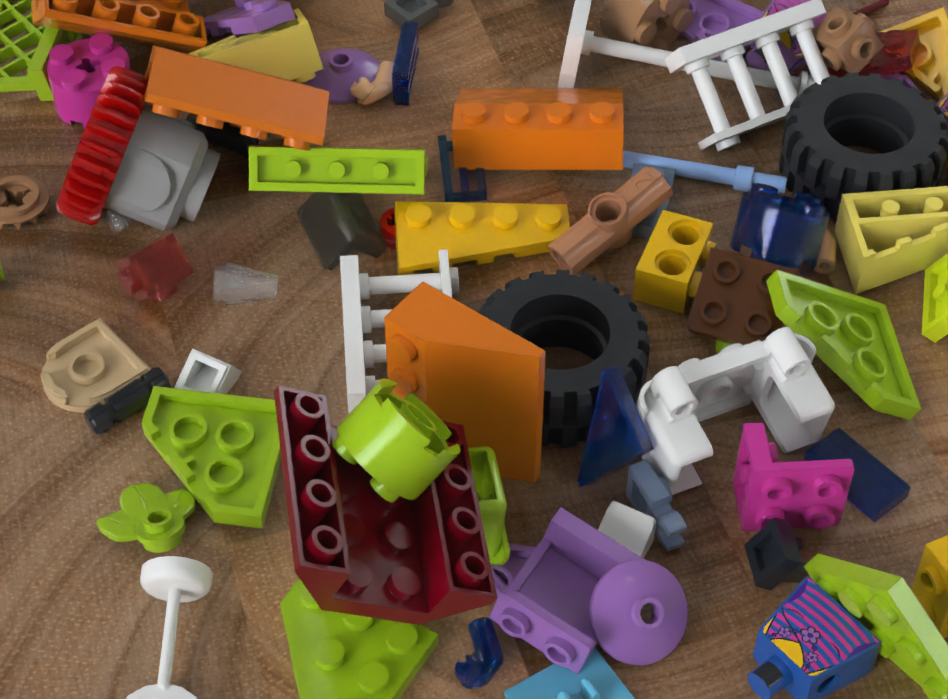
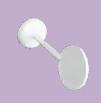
M165 556L150 559L142 565L140 576L142 588L149 595L167 601L157 684L144 686L128 695L126 699H197L196 696L183 687L171 685L180 603L199 600L207 595L211 589L213 572L202 562L186 557Z

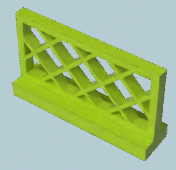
M0 0V27L13 19L16 20L15 23L0 30V45H5V47L0 49V64L15 55L18 57L2 68L0 67V92L36 90L40 101H54L47 73V65L50 60L49 52L56 45L69 44L81 40L83 33L46 26L36 28L32 21V13L25 17L22 15L32 9L31 0H21L13 6L11 5L13 0ZM26 30L29 32L14 42L10 40ZM39 42L37 48L26 54L23 52V50ZM27 68V76L12 77Z
M251 145L249 146V191L424 195L425 177L429 171L430 157H425V149L310 147L309 151L290 146Z

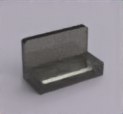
M314 192L297 212L323 268L333 270L340 263V256H346L352 248L378 258L388 247L360 193Z

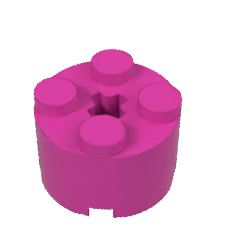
M98 33L91 36L90 39H82L69 44H59L50 50L47 73L58 116L70 125H72L71 120L83 123V128L85 129L110 69L118 65L131 70L128 53L122 46L113 42L111 35Z

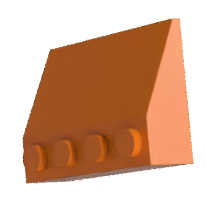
M463 88L455 101L452 121L454 170H623V88Z
M422 281L384 317L388 379L398 384L392 392L402 399L411 392L424 402L442 421L464 425L468 448L488 446L494 450L501 478L535 483L540 477L546 351Z

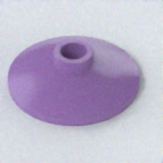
M330 49L319 53L324 69L315 72L316 76L311 80L303 82V84L329 91L328 103L357 102L358 98L354 97L350 92L352 84L355 81L358 83L360 77L367 78L370 83L373 82L376 78L379 62L370 54L358 49Z
M630 560L615 565L600 578L591 596L589 620L593 635L600 647L608 655L622 663L648 665L660 661L676 648L687 624V601L680 583L670 571L651 561ZM646 603L652 609L651 619L647 623L640 616L641 608Z

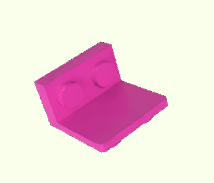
M744 423L732 482L741 531H760L774 517L790 521L792 528L821 530L830 526H838L855 470L853 461L851 459L778 462L776 444L774 442L768 443L764 423Z

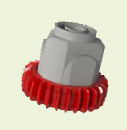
M117 65L110 69L92 109L68 169L56 208L59 213L66 215V217L91 226L98 223L104 208L161 231L174 228L179 217L194 222L221 153L209 149L204 133L195 130L196 127L189 121L179 117L174 118L152 112L153 106L146 104L147 102L144 100L149 78Z

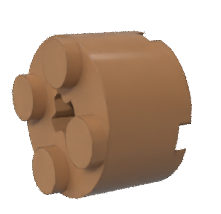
M605 0L603 6L608 8L606 19L600 17V28L612 40L669 51V47L676 40L680 32H684L692 24L694 12L689 9V0Z

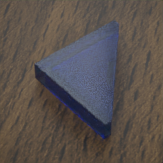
M619 366L608 367L602 373L577 479L580 487L591 485L654 450Z

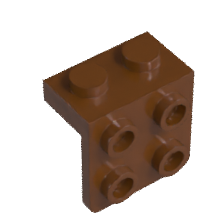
M711 247L687 320L688 330L693 334L729 344L740 343L746 345L757 340H766L772 332L782 328L784 324L775 314L766 281L776 270L799 276V270L779 263H770L746 257L736 252L723 251Z

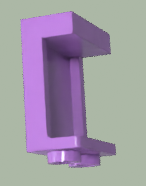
M560 507L533 553L510 585L505 586L500 592L489 618L498 623L507 634L521 638L542 651L554 664L567 667L578 674L598 644L593 635L589 620V605L596 584L615 565L625 561L645 559Z

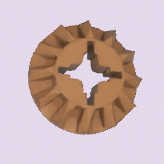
M14 175L0 179L1 230L9 225H14L19 230L21 224L25 222L36 224L38 215L48 213V203L51 200L48 189L43 182L26 175ZM7 199H9L11 202H15V203H17V204L23 203V205H22V206H19V207H17L16 205H13V204H12V205H8Z

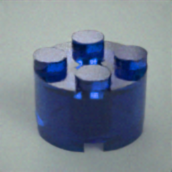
M752 183L751 190L742 193L730 247L740 252L741 245L752 249L750 258L789 268L800 269L802 260H807L809 268H815L830 213L825 210L824 206L820 205L821 198L802 192H796L794 198L778 195L776 187L762 183Z

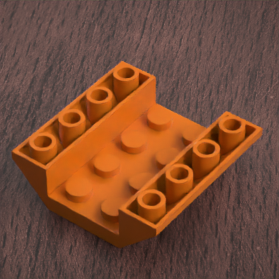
M31 0L32 21L35 25L88 35L105 33L111 35L115 40L152 47L155 45L184 53L194 52L205 47L207 44L204 19L202 16L190 13L188 0Z
M153 45L145 77L149 78L144 97L148 105L153 106L152 112L174 118L179 117L180 110L189 112L190 116L197 117L196 123L218 129H223L224 121L229 122L230 126L241 129L240 134L266 140L269 132L271 133L270 136L284 139L283 145L309 151L311 143L323 145L329 91Z

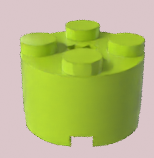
M383 378L338 425V437L332 442V445L342 458L354 465L358 462L373 477L370 480L371 486L385 500L394 503L400 496L408 500H415L458 456L460 447L458 444L451 447L448 446L446 440L452 435L451 431L424 402L411 392L402 399L392 392L398 384L390 379Z

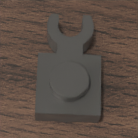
M388 0L384 2V15L411 33L438 17L439 8L450 6L454 0Z

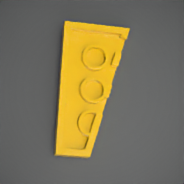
M395 201L398 275L413 274L414 271L432 268L433 272L437 273L439 272L438 250L445 249L448 250L449 268L452 267V264L475 260L476 265L494 262L496 256L510 253L518 258L549 252L547 246L570 228L567 204Z

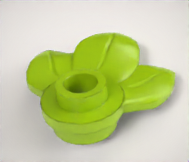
M150 483L132 484L121 492L120 505L122 509L97 519V527L102 534L116 542L138 540L150 552H167L176 548L181 543L182 534L185 531L184 520L194 512L195 498L185 488L164 494L159 487Z

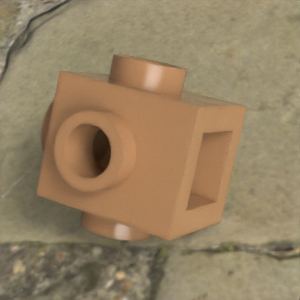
M836 6L812 30L824 63L834 71H838L841 68L849 73H859L883 47V44L875 34L877 27L868 16L863 13L855 15Z

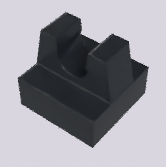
M774 517L744 545L756 587L772 590L780 582L799 583L809 575L804 568L807 563L802 562L799 552L804 548L802 539L794 535L790 521Z

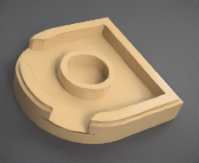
M98 318L51 347L46 354L47 359L42 368L41 381L45 394L56 406L67 411L84 413L98 402L104 405L106 403L104 398L135 379H138L139 382L142 381L141 375L151 370V368L101 318Z

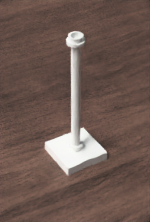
M575 0L557 88H574L580 54L589 56L590 52L667 67L664 58L673 53L672 51L594 36V31L586 30L592 0ZM709 60L710 66L707 69L710 76L734 81L728 63ZM747 67L754 85L777 89L771 71ZM801 71L799 77L791 76L798 95L814 84L812 76L808 75L807 71Z

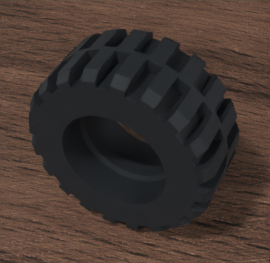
M858 72L846 73L842 78H837L836 75L824 78L820 85L815 82L791 103L790 111L787 112L779 157V171L782 176L787 178L786 188L789 192H793L792 196L802 207L808 205L812 214L821 219L824 216L829 217L836 224L842 194L939 187L948 154L947 122L944 116L940 114L941 111L931 99L926 101L922 91L916 87L912 89L906 87L904 81L892 78V80L883 79L881 74L869 73L868 76H859ZM845 146L867 147L882 154L857 152Z
M543 270L531 273L529 278L525 280L517 277L505 284L504 291L498 288L486 299V304L479 307L478 313L540 348L556 346L572 348L583 352L594 360L587 365L574 369L557 370L545 368L542 447H548V443H561V448L575 447L576 442L585 440L586 444L601 440L605 431L609 435L613 434L624 426L625 419L628 420L633 417L640 391L646 384L650 336L647 334L648 325L646 320L637 311V305L626 294L620 296L619 289L607 281L601 284L596 281L595 276L583 272L581 276L570 275L569 270H556V274L545 275Z

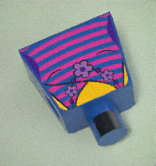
M808 576L795 588L758 631L753 656L759 666L748 674V682L753 691L762 699L772 698L783 688L795 699H822L869 674L874 668L882 642Z

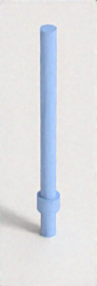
M623 150L624 168L633 169L634 163L676 169L675 176L733 185V190L750 192L752 188L785 194L786 177L754 172L755 167L737 165V168L734 169Z

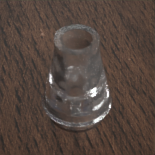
M226 262L225 266H214L213 301L224 302V306L277 299V273H267Z

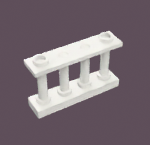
M811 0L685 45L664 58L670 74L685 69L687 75L692 74L715 133L698 142L700 150L714 145L718 152L741 143L740 135L786 118L787 112L790 111V105L798 94L777 44V41L780 40L778 34L790 31L792 37L796 36L814 83L817 82L820 85L824 78L830 77L811 30L815 27L813 20L826 13L822 0ZM754 43L757 49H762L785 106L767 114L764 111L742 56L745 53L744 47ZM718 56L721 57L722 62L727 61L750 119L733 127H730L707 69L710 66L709 60Z
M447 249L438 250L439 273L368 277V273H359L358 255L340 256L349 413L380 381L375 380V375L365 376V368H374V363L387 362L386 344L373 345L372 340L363 341V334L372 333V328H385L384 317L393 310H370V306H361V300H369V295L409 293L422 281L451 298L452 294H459L458 267L449 268Z

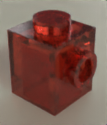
M173 233L161 236L115 261L119 269L116 273L119 284L129 296L133 295L136 301L151 297L152 301L156 303L178 291L174 283L194 273Z

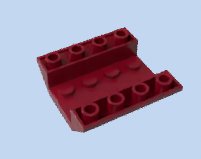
M277 386L274 390L294 570L321 610L420 625L490 605L497 599L464 425L443 421L452 433L446 440V443L449 447L458 444L460 453L417 499L408 500L400 496L394 503H391L382 498L370 484V480L373 477L358 462L355 465L349 463L334 449L332 442L338 437V426L330 425L327 396L285 386Z

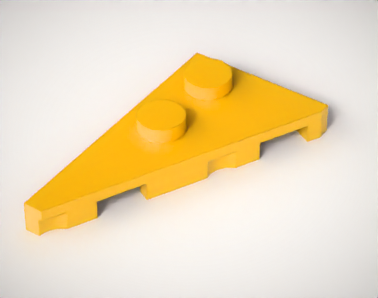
M944 7L875 33L883 44L879 51L880 53L890 55L891 62L939 101L948 94V18Z

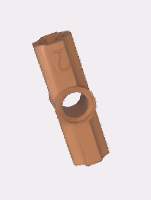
M646 166L614 193L606 192L594 197L589 203L588 214L547 246L550 255L562 270H569L571 275H576L608 248H620L627 244L632 237V228L673 196L671 186L653 166L651 168Z

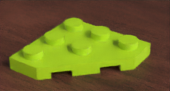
M776 270L768 278L766 283L776 316L787 327H790L793 333L808 338L816 347V355L873 410L911 420L921 410L885 304L780 270Z
M153 386L141 422L146 438L214 523L263 529L282 459L275 400Z
M819 553L804 566L815 583L882 642L879 649L880 655L890 658L922 687L929 699H948V644L903 577Z
M298 579L280 602L300 699H400L439 644L438 633L421 624L417 625L321 610L300 579Z

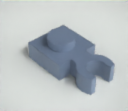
M647 459L630 465L626 496L635 510L656 519L655 534L666 552L683 546L685 541L679 533L687 530V526L682 516L676 510H673L669 504L672 501V492L667 480L663 475L655 473Z

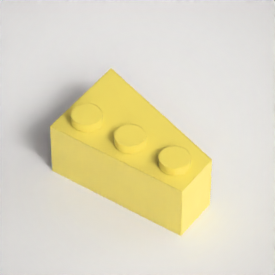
M299 8L293 10L294 19L238 38L232 35L189 53L190 55L298 83L313 79L316 76L315 72L324 69L310 25Z
M948 186L842 194L835 226V235L855 295L925 270L948 253Z

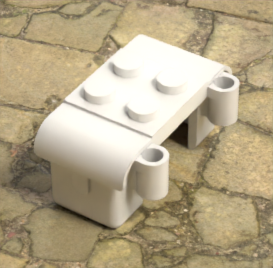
M783 327L772 332L764 341L757 340L746 345L740 343L732 344L724 348L719 354L703 360L692 358L681 363L678 367L671 366L661 370L640 391L626 439L628 455L630 457L634 456L637 449L642 459H647L655 473L665 477L671 488L672 495L702 485L703 483L692 463L713 456V448L699 422L746 406L751 403V400H753L783 453L786 454L818 442L835 408V403L811 364L816 354V347L808 338L793 333L790 327Z

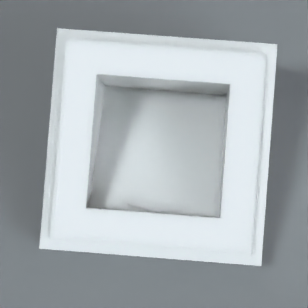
M192 348L174 388L227 394L239 379L242 371Z
M612 501L606 510L598 531L644 558L655 538L656 519L619 502Z

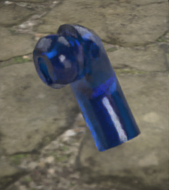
M488 617L478 618L468 625V631L475 651L465 656L466 661L464 663L458 659L455 664V676L468 689H478L486 686L504 662L503 651L493 621Z

